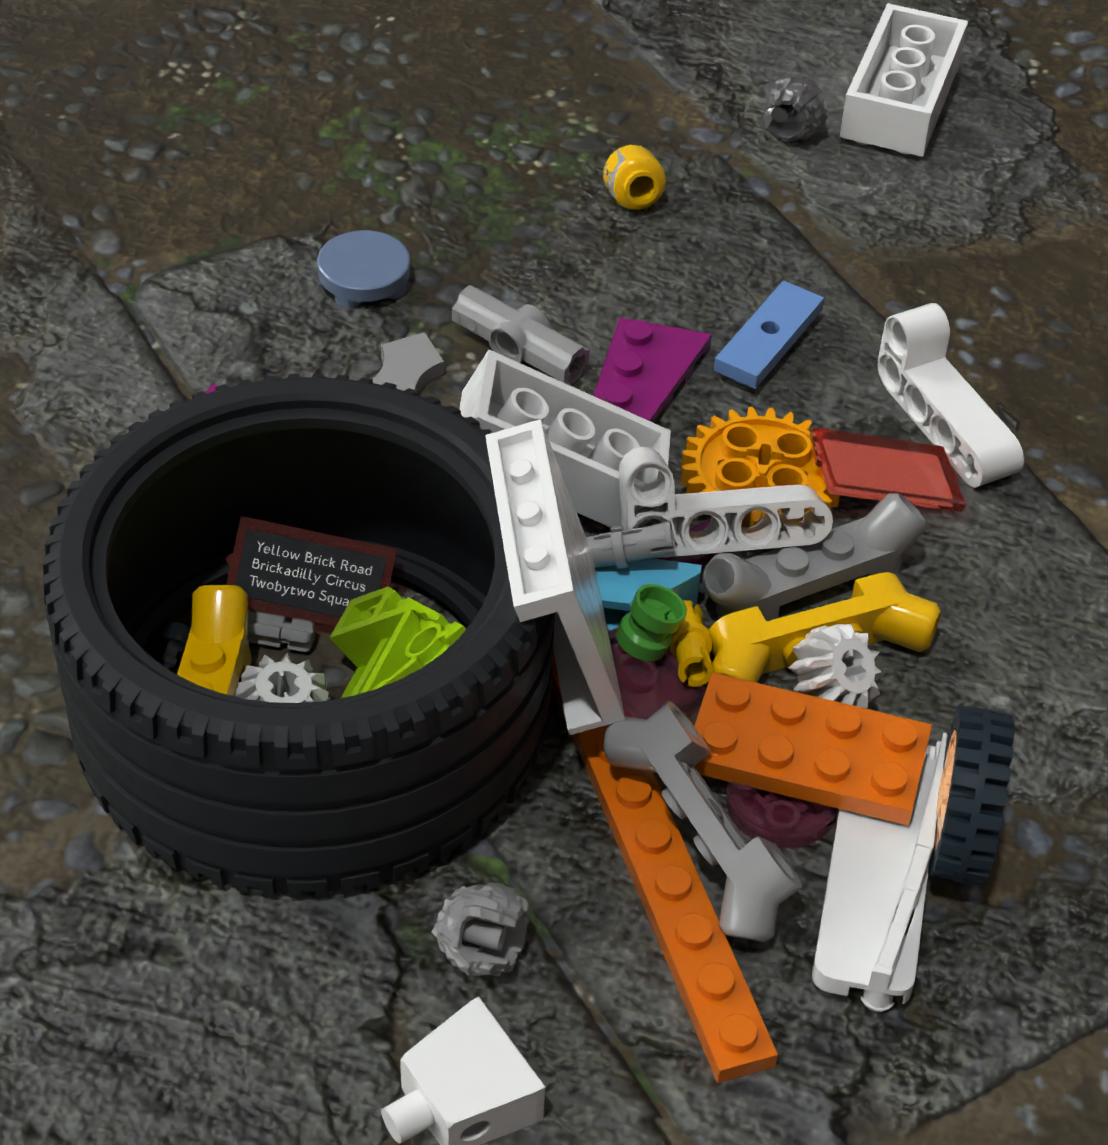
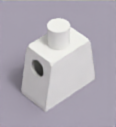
M477 997L404 1054L400 1063L401 1087L405 1096L381 1109L382 1118L388 1131L399 1144L429 1128L440 1145H482L541 1121L544 1118L545 1086L481 999Z

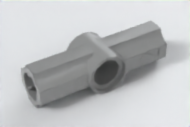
M469 285L460 292L456 304L452 307V321L488 340L492 351L518 363L523 360L570 386L581 377L585 366L589 362L590 350L551 329L547 317L535 306L527 304L517 310L486 292Z

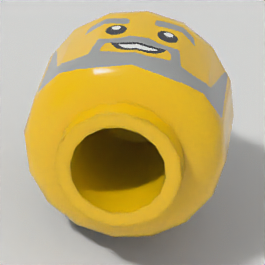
M627 145L618 148L609 156L604 165L603 178L605 186L617 203L629 210H642L652 206L664 192L666 177L663 167L650 150L640 145Z

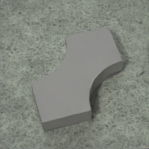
M425 332L381 345L383 366L380 372L373 378V383L382 385L388 382L396 384L397 389L405 391L410 388L420 393L428 383L442 377L444 374V361Z

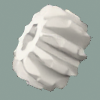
M837 624L830 627L825 625L811 630V633L805 635V640L800 641L798 645L793 647L798 660L788 669L798 675L799 683L792 691L804 692L806 695L866 709L868 708V702L880 695L875 681L882 677L884 673L875 666L874 661L880 651L869 650L867 647L868 633H855L851 624Z
M288 652L281 662H274L264 654L261 662H259V667L246 666L241 682L238 683V687L235 689V697L265 702L304 703L330 700V697H328L329 692L326 691L327 683L324 674L312 673L309 659L299 664L292 663Z

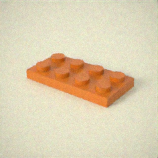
M712 672L694 726L712 752L697 763L695 768L700 775L909 826L932 724Z

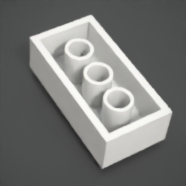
M887 3L847 91L840 137L854 140L859 144H871L896 150L901 154H914L923 157L960 65L968 21Z
M487 351L462 391L459 408L461 415L465 418L473 417L479 421L482 430L490 429L492 432H497L541 419L576 512L609 528L622 526L619 467L624 455L638 447H649L659 452L668 466L671 430L494 351ZM650 467L641 470L635 477L634 484L638 486L651 484L658 476L659 470ZM650 519L642 522L638 528L645 527Z

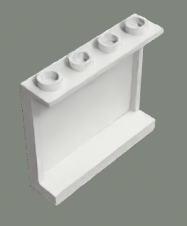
M539 419L487 434L485 437L514 609L520 622L555 613L553 651L568 732L572 735L625 720L592 552L542 421Z

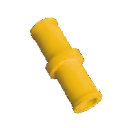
M683 600L687 608L686 617L680 628L675 633H672V642L669 650L677 660L680 680L684 683L688 677V686L699 687L709 681L713 672V664L709 655L712 650V637L708 628L703 625V613L700 606L696 604L693 608V601Z

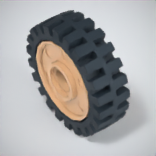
M960 705L956 709L944 755L943 772L936 808L937 821L934 846L929 863V876L984 886L987 882L994 863V853H996L999 843V831H1001L1003 824V810L1007 802L1008 793L1006 792L1007 785L1010 782V764L1014 748L1012 747L1014 741L1013 715Z

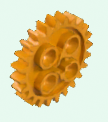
M749 407L747 417H741L731 409L729 410L728 421L726 422L714 415L711 417L710 428L703 425L697 426L696 437L687 438L686 450L682 452L681 486L687 487L686 494L806 485L815 490L831 511V507H838L843 489L833 487L819 445L820 443H826L827 432L823 430L811 433V420H806L799 425L793 423L794 413L789 412L783 419L776 418L774 408H769L765 416H758L756 410L753 407ZM809 507V508H805V509H804V512L812 511V510H811V508ZM754 510L746 514L741 526H755L761 520L763 511ZM803 517L796 518L798 522L802 521Z

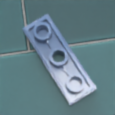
M782 281L715 357L713 371L725 375L739 384L756 389L823 310L824 297Z

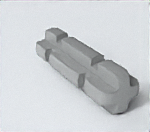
M248 610L247 638L249 643L281 648L282 644L285 643L288 644V650L306 653L311 650L315 640V624L312 621L293 618L292 623L286 622V616Z

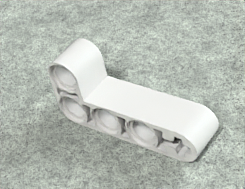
M929 303L891 315L886 319L878 357L879 376L887 391L969 486L976 488L1020 472L1024 466V455L1020 442L945 357L950 337V327L943 309L936 303Z
M638 447L625 454L620 462L621 525L626 530L638 528L642 522L648 519H657L660 523L671 521V531L674 533L676 555L664 557L812 545L826 538L832 529L833 517L830 509L815 490L806 485H786L675 495L673 474L659 452L649 447ZM649 467L659 470L658 476L651 484L646 486L634 484L635 477L641 470ZM809 507H810L811 510H812V511L804 512V509H805V508H809ZM754 510L763 511L761 520L755 526H741L746 514ZM703 514L712 516L710 524L704 530L698 532L689 530L690 523L697 516ZM803 517L802 521L798 522L796 518Z

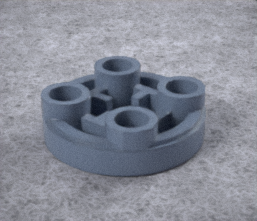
M371 230L351 231L332 238L320 249L317 257L318 277L324 288L335 295V302L344 308H355L362 302L377 301L384 298L398 299L407 292V282L410 277V254L401 241L386 233Z

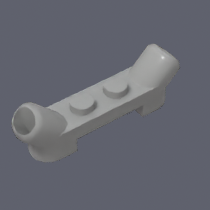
M888 493L866 517L831 529L827 537L819 543L805 546L781 547L746 560L732 553H719L713 556L706 564L702 574V585L706 594L716 602V613L719 619L730 613L758 606L766 621L777 619L781 605L858 577L863 578L885 572L897 575L901 569L904 552L926 531V520L907 498L898 493Z
M668 701L648 719L625 716V720L609 724L605 732L603 747L609 762L614 767L657 772L667 786L662 791V796L666 803L679 818L685 819L688 817L698 832L693 841L699 852L712 866L719 864L726 873L727 878L719 920V927L723 933L731 937L758 942H766L774 937L779 904L802 888V883L775 843L757 836L747 844L703 780L695 765L712 751L691 721L675 704Z

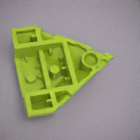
M385 587L352 599L329 637L357 667L341 698L378 689L421 669L458 640L466 628L455 621L452 624L449 623L442 614L409 597L403 599L390 587Z

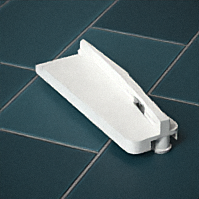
M943 733L941 742L937 741L936 747L927 745L909 826L842 809L838 811L812 970V980L821 990L848 996L850 987L864 989V995L860 996L864 1006L873 1012H884L894 1005V1002H892L893 995H903L902 1004L906 1003L911 996L914 986L928 870L934 846L937 821L936 808L943 772L947 733ZM914 910L913 918H912V921H911V924H910V927H909V930H908V933H907V936H906V935H905V932H906V929H907V926H908V923H909V920H910L912 911Z

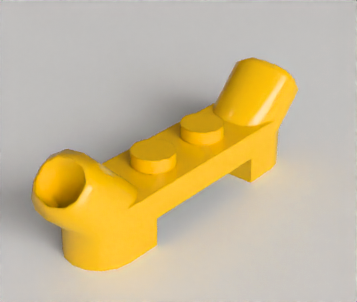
M889 572L874 574L856 579L852 598L770 621L765 620L758 606L723 616L709 628L712 637L711 652L715 657L712 662L713 672L758 683L762 674L790 667L798 659L793 647L798 645L800 641L805 640V635L811 633V630L825 625L830 627L837 624H851L855 633H868V645L885 640L917 652H922L929 649L941 611L937 603L909 594L895 574Z
M233 585L199 586L192 593L191 629L177 673L180 677L194 684L231 696H235V689L237 688L239 678L242 677L246 666H250L252 661L247 638L248 593L242 587Z

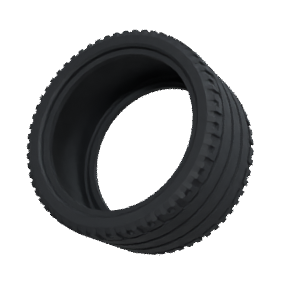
M288 374V378L276 379L274 375L264 377V381L252 382L250 379L239 381V385L232 387L224 384L215 387V391L207 394L200 391L192 394V399L184 402L179 399L170 403V408L165 411L156 410L148 414V420L145 422H135L129 426L127 434H118L110 440L111 446L108 449H100L94 455V463L86 464L80 470V480L71 482L67 488L68 498L61 499L57 506L58 516L52 518L50 536H47L45 542L43 589L46 616L73 746L94 796L98 797L103 810L111 814L113 822L120 830L126 829L129 838L136 844L144 843L147 852L153 857H165L168 866L176 870L184 867L188 870L189 876L199 880L203 876L211 878L212 884L224 887L228 883L236 885L237 891L249 893L251 889L262 890V894L265 896L274 897L276 892H288L289 897L301 898L302 893L315 892L316 897L328 896L327 891L341 890L342 895L354 893V888L366 885L368 890L380 887L381 881L391 879L393 883L405 879L406 873L413 870L417 874L427 870L428 864L434 860L441 863L450 858L453 849L458 848L462 850L471 843V837L474 834L481 836L489 829L490 820H498L505 813L506 802L513 803L518 796L520 786L526 784L530 776L531 767L535 766L539 750L543 744L551 704L555 613L520 622L514 609L485 435L494 432L490 429L482 430L479 421L473 417H463L461 410L454 406L445 407L441 405V400L432 396L427 398L419 396V391L410 388L405 391L397 389L396 384L388 382L382 385L375 384L373 379L363 377L359 381L349 380L347 375L325 378L324 374H313L312 377ZM248 529L386 558L385 573L402 578L434 595L452 609L468 627L459 639L441 655L410 675L372 691L318 702H265L218 693L180 677L146 653L157 627L162 623L169 622L192 602V593L199 586L223 585L237 578Z

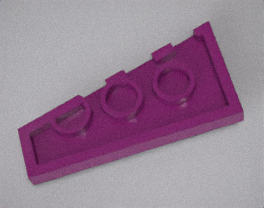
M619 317L593 396L653 422L660 412L664 413L673 401V394L681 383L685 384L692 375L694 364L700 357L704 358L710 350L712 334Z

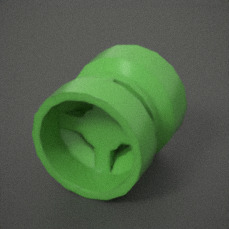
M647 584L641 586L630 603V612L622 618L616 630L618 644L634 658L652 662L660 660L671 645L672 633H675L680 628L686 617L687 608L684 601L678 594L661 585Z

